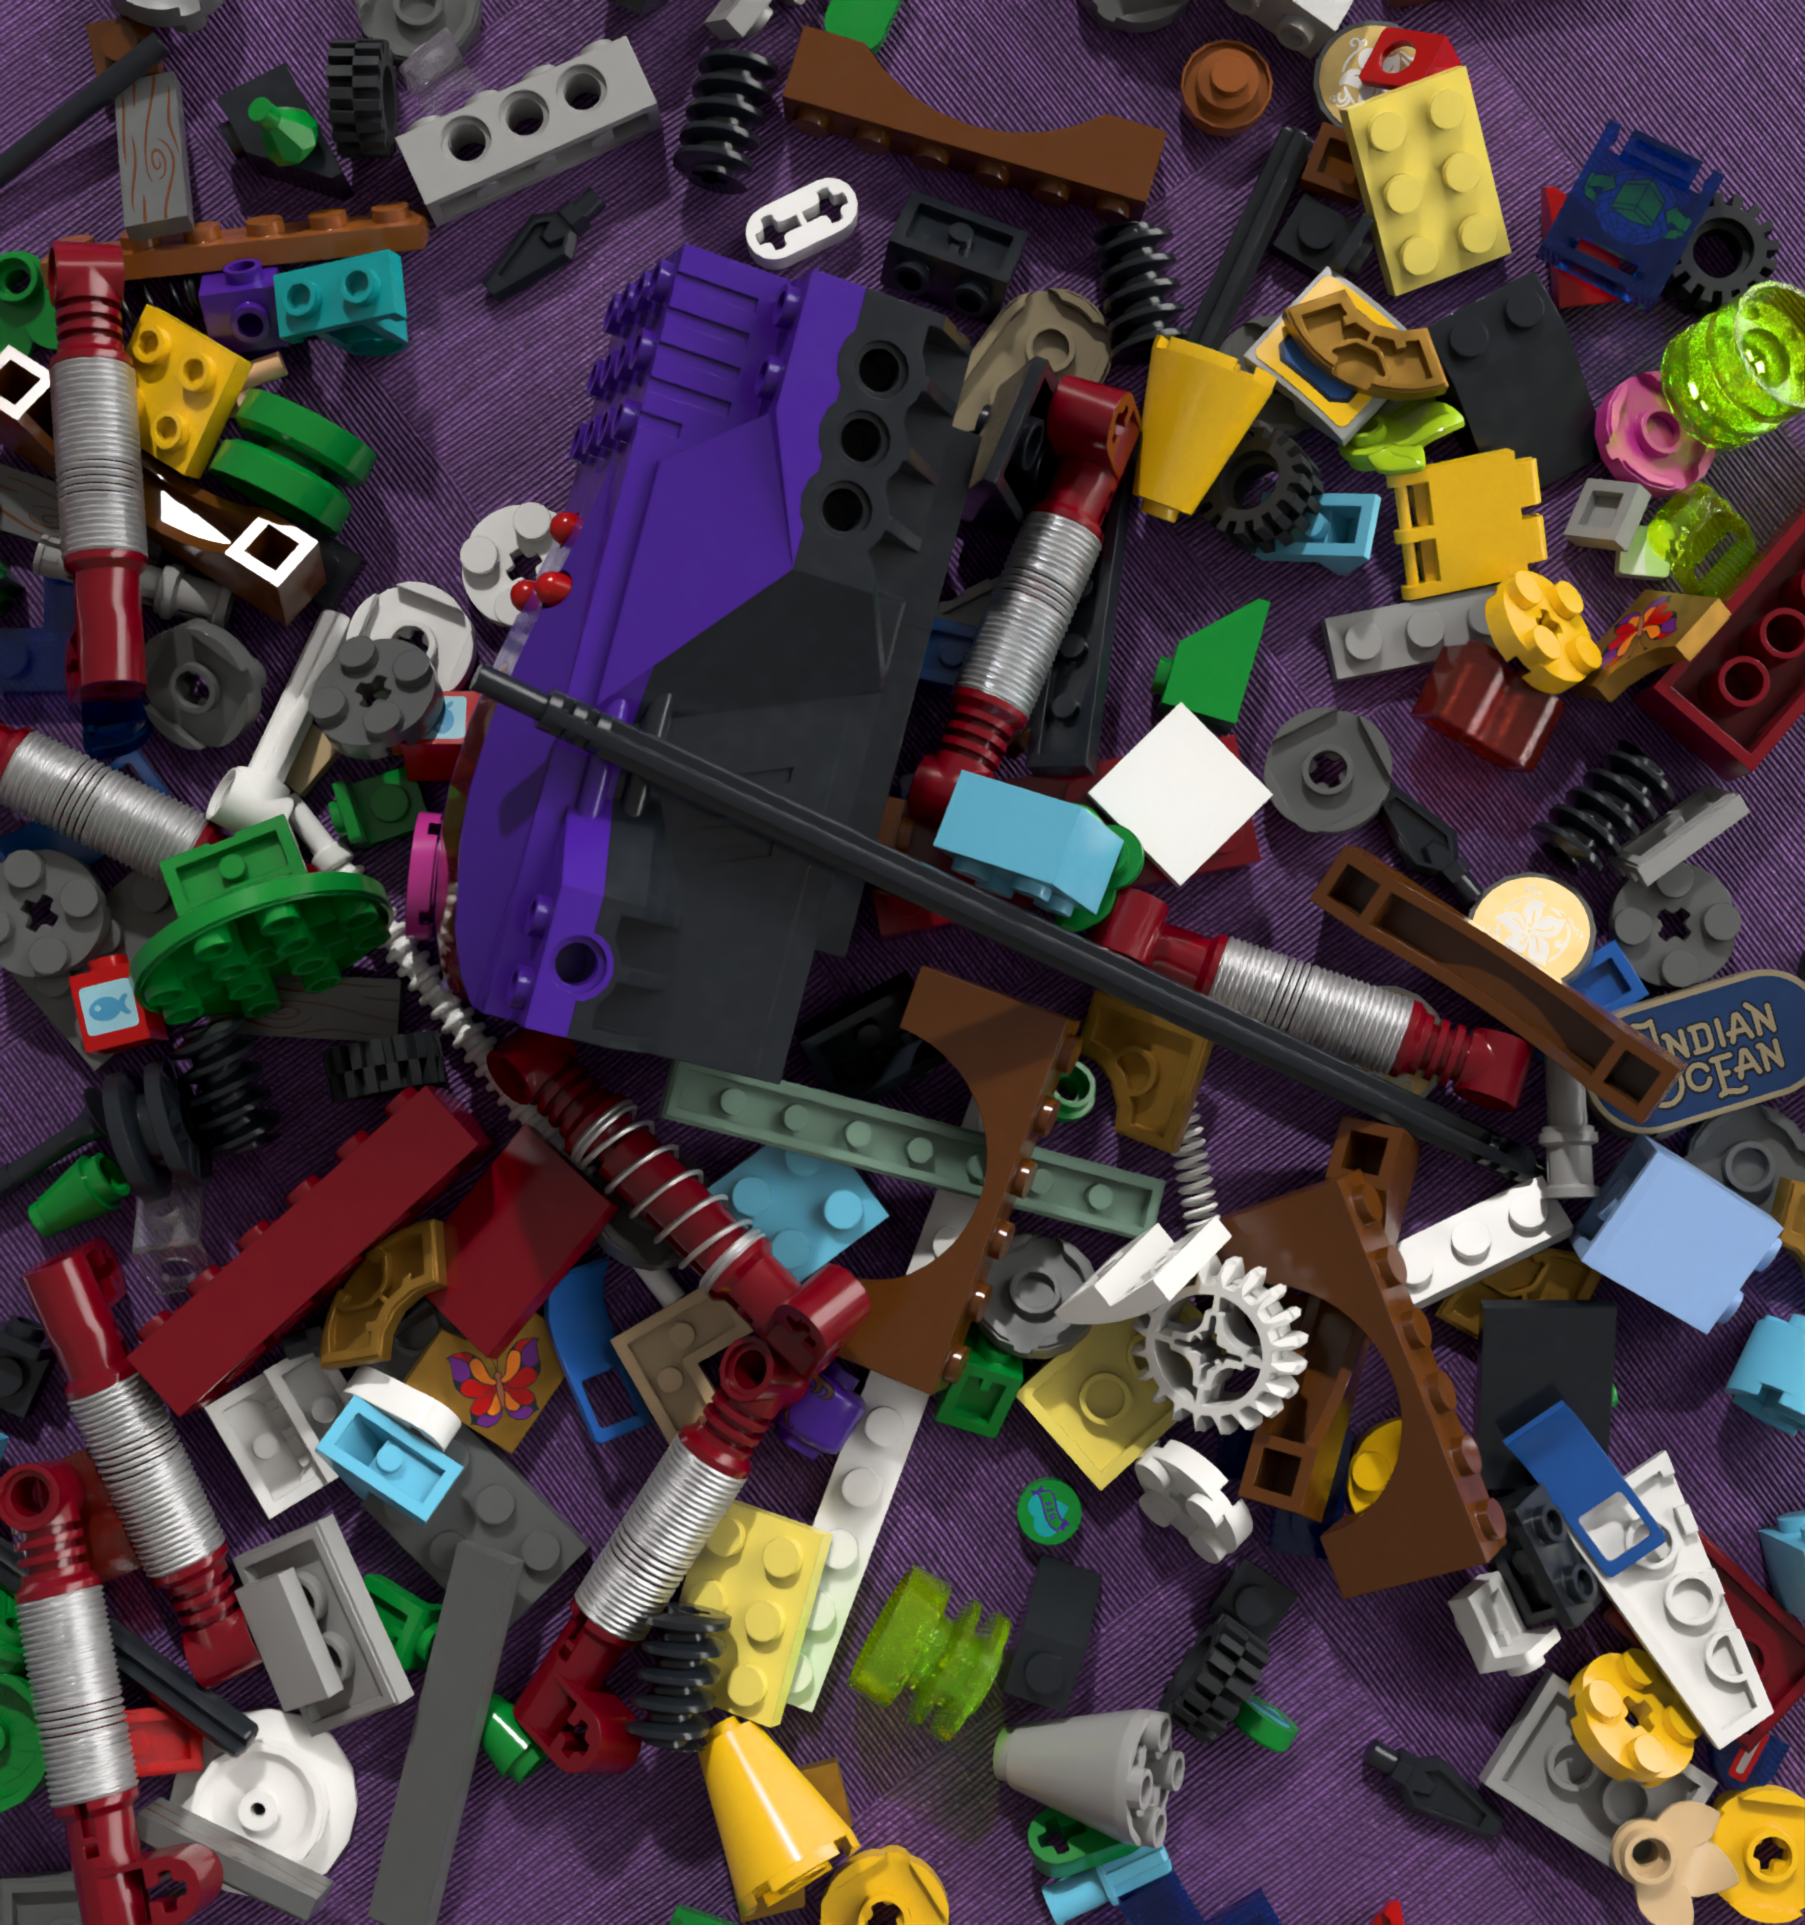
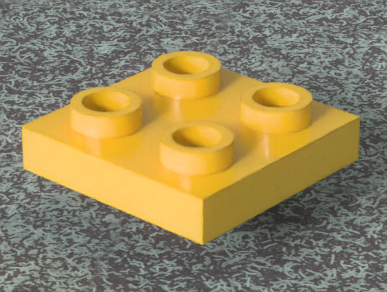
M146 304L125 350V353L133 359L136 373L141 449L181 474L200 479L253 364L166 311Z

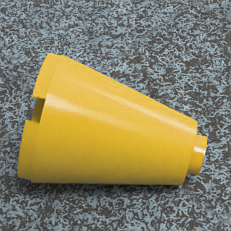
M1156 335L1151 350L1142 415L1143 425L1139 437L1132 494L1143 499L1139 511L1174 524L1179 512L1192 516L1272 394L1277 378L1258 367L1255 368L1253 374L1240 370L1241 365L1237 363L1239 359L1205 346L1175 337H1170V340L1162 335Z
M734 1715L709 1729L708 1735L704 1737L707 1745L703 1747L705 1750L698 1752V1757L737 1901L744 1916L755 1914L758 1906L756 1898L762 1896L767 1907H770L833 1869L829 1860L840 1854L838 1848L841 1847L848 1858L861 1847L852 1829L758 1723L751 1720L741 1723L739 1717Z

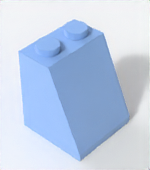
M1638 1133L1601 1186V1198H1593L1574 1224L1572 1236L1568 1238L1583 1263L1701 1332L1708 1334L1716 1322L1723 1325L1735 1314L1744 1296L1740 1288L1753 1270L1762 1272L1774 1260L1782 1244V1241L1777 1237L1784 1228L1768 1213L1646 1134Z

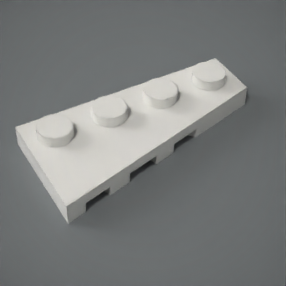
M1661 1450L1623 1477L1664 1531L1666 1541L1616 1576L1607 1577L1566 1522L1567 1531L1583 1562L1592 1570L1596 1581L1709 1741L1715 1748L1721 1750L1773 1714L1774 1711L1740 1629H1737L1723 1596L1725 1592L1716 1570L1712 1568L1697 1532L1699 1529L1691 1509L1685 1503L1673 1473L1675 1471L1667 1451ZM1616 1492L1579 1518L1580 1524L1607 1560L1615 1559L1650 1535L1648 1527L1621 1492Z

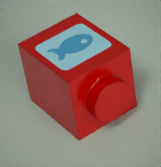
M443 691L444 702L441 713L428 734L410 747L406 740L391 747L393 756L404 757L408 781H451L466 730L480 694L474 691Z
M116 954L91 960L88 962L89 972L68 977L86 1054L107 1056L168 1040L163 1015L144 1009L134 997L128 979V968L131 962H129L127 954Z

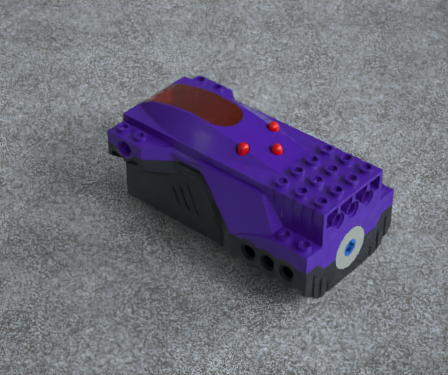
M686 243L665 259L660 258L655 267L648 272L643 271L640 278L634 283L629 282L625 290H623L622 296L614 294L609 302L604 318L603 332L610 334L611 339L606 360L600 358L595 360L588 379L586 396L595 399L590 421L588 424L579 423L572 440L569 460L578 463L567 507L565 512L554 516L550 523L549 531L554 542L536 576V581L525 579L518 581L510 591L512 605L520 613L517 615L493 668L546 693L553 687L877 840L982 439L980 435L952 426L972 352L971 341L963 333L956 331L957 327L946 315L816 269H811L792 281ZM480 695L470 718L449 784L440 831L435 925L440 965L444 973L441 988L484 1014L512 1020L527 1029L606 1048L654 1054L780 1085L814 952L817 950L846 958L866 881L534 728V719Z

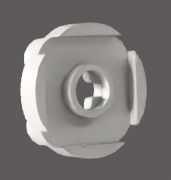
M527 502L522 505H511L491 513L474 528L470 538L464 542L460 551L462 580L470 600L486 619L503 628L505 626L511 629L517 615L520 613L512 605L510 591L513 585L518 581L524 580V578L520 577L514 581L510 579L509 572L515 567L513 560L521 554H524L527 558L537 555L542 560V563L538 564L535 568L536 574H538L554 542L549 530L550 523L557 513L547 510L539 503Z
M409 581L395 584L396 588L387 589L380 595L375 593L364 600L352 617L346 641L356 636H367L372 641L378 639H399L400 637L410 639L415 630L424 633L422 642L428 647L426 654L437 671L438 681L443 691H461L473 672L477 657V645L474 625L454 598L433 585ZM383 690L372 696L377 700H387L390 695L386 690Z
M1159 1439L1154 1441L1137 1458L1134 1468L1139 1483L1145 1491L1139 1499L1140 1507L1157 1525L1161 1527L1173 1525L1188 1538L1192 1548L1204 1560L1212 1564L1219 1563L1226 1554L1233 1553L1251 1534L1253 1522L1246 1504L1241 1498L1234 1506L1231 1505L1228 1498L1221 1492L1222 1487L1228 1480L1210 1461L1197 1451L1179 1441L1171 1439L1161 1448Z

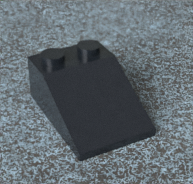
M1535 270L1425 327L1429 331L1449 385L1445 394L1436 396V402L1452 406L1463 416L1464 427L1453 431V434L1466 456L1508 448L1514 450L1515 459L1523 457L1536 458L1540 491L1601 459L1594 435L1596 411L1567 327Z
M1035 355L1000 385L993 404H986L983 407L975 426L974 434L982 436L961 520L965 524L1013 541L1017 538V533L1020 532L1023 521L1026 520L1025 515H1027L1030 506L1042 501L1058 464L1046 430L1050 402L1059 384L1048 359Z

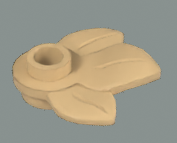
M1679 1801L1670 1804L1654 1819H1631L1621 1825L1615 1832L1610 1847L1612 1863L1617 1872L1634 1885L1637 1907L1652 1924L1693 1925L1694 1909L1691 1897L1715 1894L1734 1887L1739 1883V1877L1727 1855L1717 1845L1709 1841L1719 1823L1720 1812L1696 1801ZM1640 1841H1650L1652 1850L1649 1856L1643 1860H1635L1633 1858L1634 1847Z

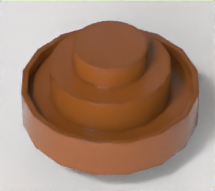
M1222 39L1206 43L1191 55L1181 75L1179 99L1183 113L1195 127L1209 135L1230 137L1245 133L1260 121L1271 99L1273 80L1268 63L1256 49L1242 41Z

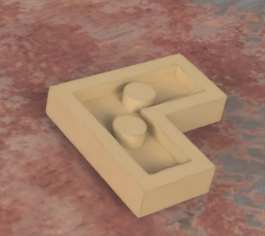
M697 1288L610 1340L669 1445L672 1444L671 1442L675 1439L676 1434L681 1431L684 1425L695 1423L699 1416H704V1408L708 1402H713L711 1398L716 1389L700 1362L731 1345L735 1340L754 1331L725 1301H712L707 1294H703L704 1289Z

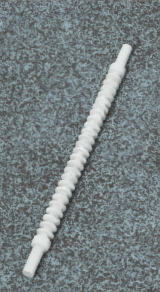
M295 792L289 795L294 800V804L288 821L314 855L311 861L312 865L319 872L363 874V865L354 866L351 863L354 854L343 840L334 841L298 793ZM392 907L395 918V916L397 915V909ZM393 918L389 928L391 938L385 944L377 947V949L385 947L389 952L386 956V961L399 964L400 968L397 970L398 977L408 976L410 978L409 991L414 992L418 990L421 992L422 997L419 999V1004L421 1006L429 1004L433 1008L430 1018L432 1020L441 1019L445 1025L441 1029L442 1034L452 1033L456 1039L452 1044L453 1048L459 1049L462 1047L465 1049L467 1054L464 1056V1062H474L478 1067L475 1071V1076L477 1078L485 1076L488 1079L489 1083L486 1085V1091L493 1092L496 1090L499 1093L500 1097L497 1100V1105L500 1107L508 1105L511 1112L508 1115V1119L510 1121L518 1119L522 1126L528 1124L535 1127L580 1169V1165L576 1164V1160H571V1156L564 1151L565 1139L559 1134L560 1127L553 1128L548 1123L549 1116L543 1117L537 1112V1105H521L511 1100L495 1083L489 1073L486 1056L494 1049L497 1038L495 1036L487 1038L483 1034L486 1024L484 1022L475 1023L471 1017L474 1015L475 1010L472 1007L466 1009L462 1007L460 1003L464 997L451 994L441 988L442 979L439 977L441 966L438 964L431 966L427 961L430 958V952L428 950L420 952L416 947L419 944V940L406 939L405 922L398 923ZM592 1165L580 1170L592 1180L597 1172V1167ZM633 1267L664 1308L685 1295V1292L667 1269L648 1271Z

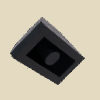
M285 63L217 97L228 118L227 121L218 126L237 160L248 155L260 175L343 201L355 196L319 125L316 146L299 164L278 167L265 154L260 127L248 115V108L256 98L265 97L276 107L304 109L314 118Z
M1042 1552L1040 1553L999 1672L1002 1692L1065 1713L1086 1652L1102 1579L1101 1573Z

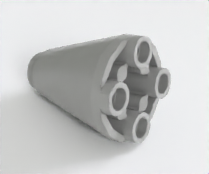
M1133 1709L1019 1723L1015 1728L1004 1727L1000 1731L995 1743L993 1769L996 1778L1007 1781L1013 1790L1127 1845L1157 1849L1163 1844L1166 1834L1167 1815L1165 1808L1169 1792H1177L1182 1785L1185 1759L1182 1751L1172 1750V1721L1169 1713L1150 1709Z

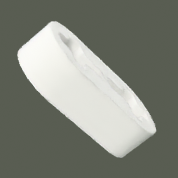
M824 178L761 207L752 214L746 226V241L750 256L758 265L765 269L779 270L843 241L852 234L857 225L858 202L855 192L849 184L840 179ZM829 198L834 206L844 203L840 208V221L832 223L825 215L807 223V220L816 217L820 213L819 202L821 200ZM773 225L778 233L798 226V228L784 235V248L775 250L771 243L760 245L765 240L763 229L767 226Z
M359 1366L340 1393L341 1398L346 1404L349 1403L354 1395H357L442 1453L461 1427V1421L458 1416L441 1402L369 1366Z

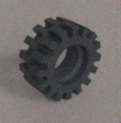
M385 39L332 40L330 42L331 48L328 49L327 55L330 65H326V77L329 80V87H326L327 99L330 100L328 116L329 123L333 124L331 135L333 142H336L335 149L337 154H340V158H394V153L397 152L398 148L395 137L399 136L397 121H400V110L397 108L399 91L395 84L397 73L396 66H393L392 49H389L390 43Z
M1712 193L1705 202L1702 196L1691 201L1685 209L1682 208L1680 211L1691 226L1681 243L1659 241L1658 247L1652 252L1651 263H1659V267L1652 273L1654 282L1656 284L1664 280L1666 281L1668 286L1660 294L1666 302L1674 295L1680 298L1681 302L1676 307V310L1686 314L1692 307L1697 308L1695 318L1707 319L1713 312H1716L1717 319L1726 317L1734 309L1738 311L1745 306L1769 282L1767 278L1775 271L1778 263L1777 260H1772L1771 258L1779 251V240H1767V237L1775 227L1771 219L1761 225L1758 224L1755 218L1763 209L1754 203L1747 212L1740 209L1745 197L1734 194L1727 203H1723L1724 193ZM1714 235L1725 240L1736 254L1737 262L1734 272L1723 278H1714L1704 273L1693 259V247L1697 239Z
M1255 427L1254 438L1246 432L1200 502L1199 507L1206 512L1203 515L1206 520L1235 547L1238 548L1240 546L1245 552L1254 554L1256 553L1257 546L1265 554L1275 552L1274 540L1278 539L1285 547L1295 542L1290 532L1296 526L1303 533L1311 526L1304 518L1306 512L1318 514L1321 504L1313 496L1323 494V483L1317 478L1321 473L1311 458L1284 432L1274 429L1273 433H1271L1266 427ZM1277 472L1279 474L1278 482L1269 498L1254 508L1243 509L1242 503L1245 493L1252 483L1265 474Z
M438 1030L377 1038L366 1042H357L347 1046L331 1048L322 1052L331 1103H343L401 1093L409 1086L419 1089L425 1085L433 1086L448 1082Z
M1222 1613L1218 1615L1217 1619H1213L1208 1623L1205 1632L1202 1630L1197 1635L1195 1644L1192 1648H1187L1183 1654V1661L1174 1668L1171 1674L1173 1676L1172 1680L1163 1689L1162 1693L1164 1695L1159 1700L1158 1706L1160 1708L1158 1711L1169 1713L1172 1723L1201 1744L1211 1743L1214 1741L1216 1734L1220 1736L1224 1732L1229 1719L1232 1721L1239 1714V1707L1242 1702H1247L1253 1693L1250 1690L1254 1684L1259 1682L1263 1674L1260 1670L1268 1662L1269 1656L1267 1654L1270 1651V1647L1227 1614L1224 1615Z

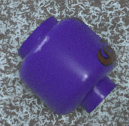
M832 1361L810 1382L806 1394L794 1406L779 1411L774 1419L777 1425L773 1433L786 1444L813 1460L817 1458L819 1453L825 1455L837 1454L866 1411L864 1399L854 1391L860 1379L838 1363Z

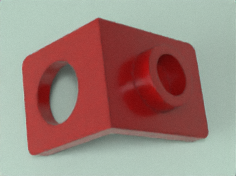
M1387 27L1382 31L1359 75V79L1364 86L1393 90L1452 67L1462 66L1447 35ZM1405 46L1416 50L1413 61L1404 70L1397 73L1383 71V63L1392 51Z

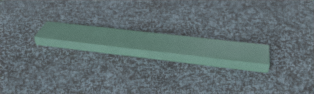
M674 1059L671 1061L657 1114L659 1118L980 1200L987 1168L985 1133L781 1080L780 1085L683 1061ZM1035 1147L1031 1156V1160L1038 1163L1035 1179L1027 1196L1024 1199L1017 1197L1013 1206L1014 1209L1135 1239L1156 1224L1166 1181Z

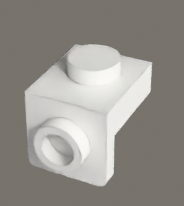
M1499 1571L1478 1575L1448 1601L1454 1615L1457 1630L1463 1636L1479 1674L1507 1670L1509 1676L1514 1677L1530 1673L1545 1663L1543 1655L1561 1639L1555 1625L1531 1630L1525 1629Z

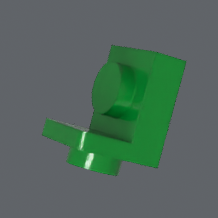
M405 767L352 784L346 780L332 783L336 801L328 803L330 817L339 838L348 837L350 843L361 850L413 835L418 813L420 811L430 812L421 781H408Z
M970 1326L963 1345L971 1349L968 1363L958 1383L953 1384L949 1382L948 1387L941 1391L935 1404V1421L995 1439L1023 1382L1022 1358L998 1349L980 1332L979 1328Z
M366 1574L363 1581L403 1670L427 1669L443 1604H428L381 1574Z

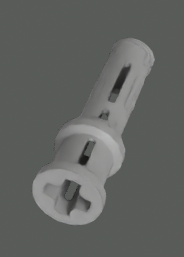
M43 534L35 552L33 573L73 583V578L64 571L60 550L62 548L60 545L61 540L51 537V535ZM166 564L164 569L147 565L145 571L140 575V587L143 596L141 601L142 604L153 607V612L159 614V618L168 621L173 616L188 620L199 618L227 630L236 594L216 581L186 573L185 567L180 564Z
M1544 1054L1547 1127L1541 1128V1134H1538V1144L1545 1147L1547 1186L1541 1189V1199L1601 1198V1187L1594 1185L1592 1145L1598 1143V1132H1595L1593 1125H1587L1586 1087Z

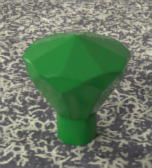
M259 97L252 101L248 108V115L260 127L265 154L278 167L292 166L302 162L316 146L318 122L304 109L276 107L265 97Z

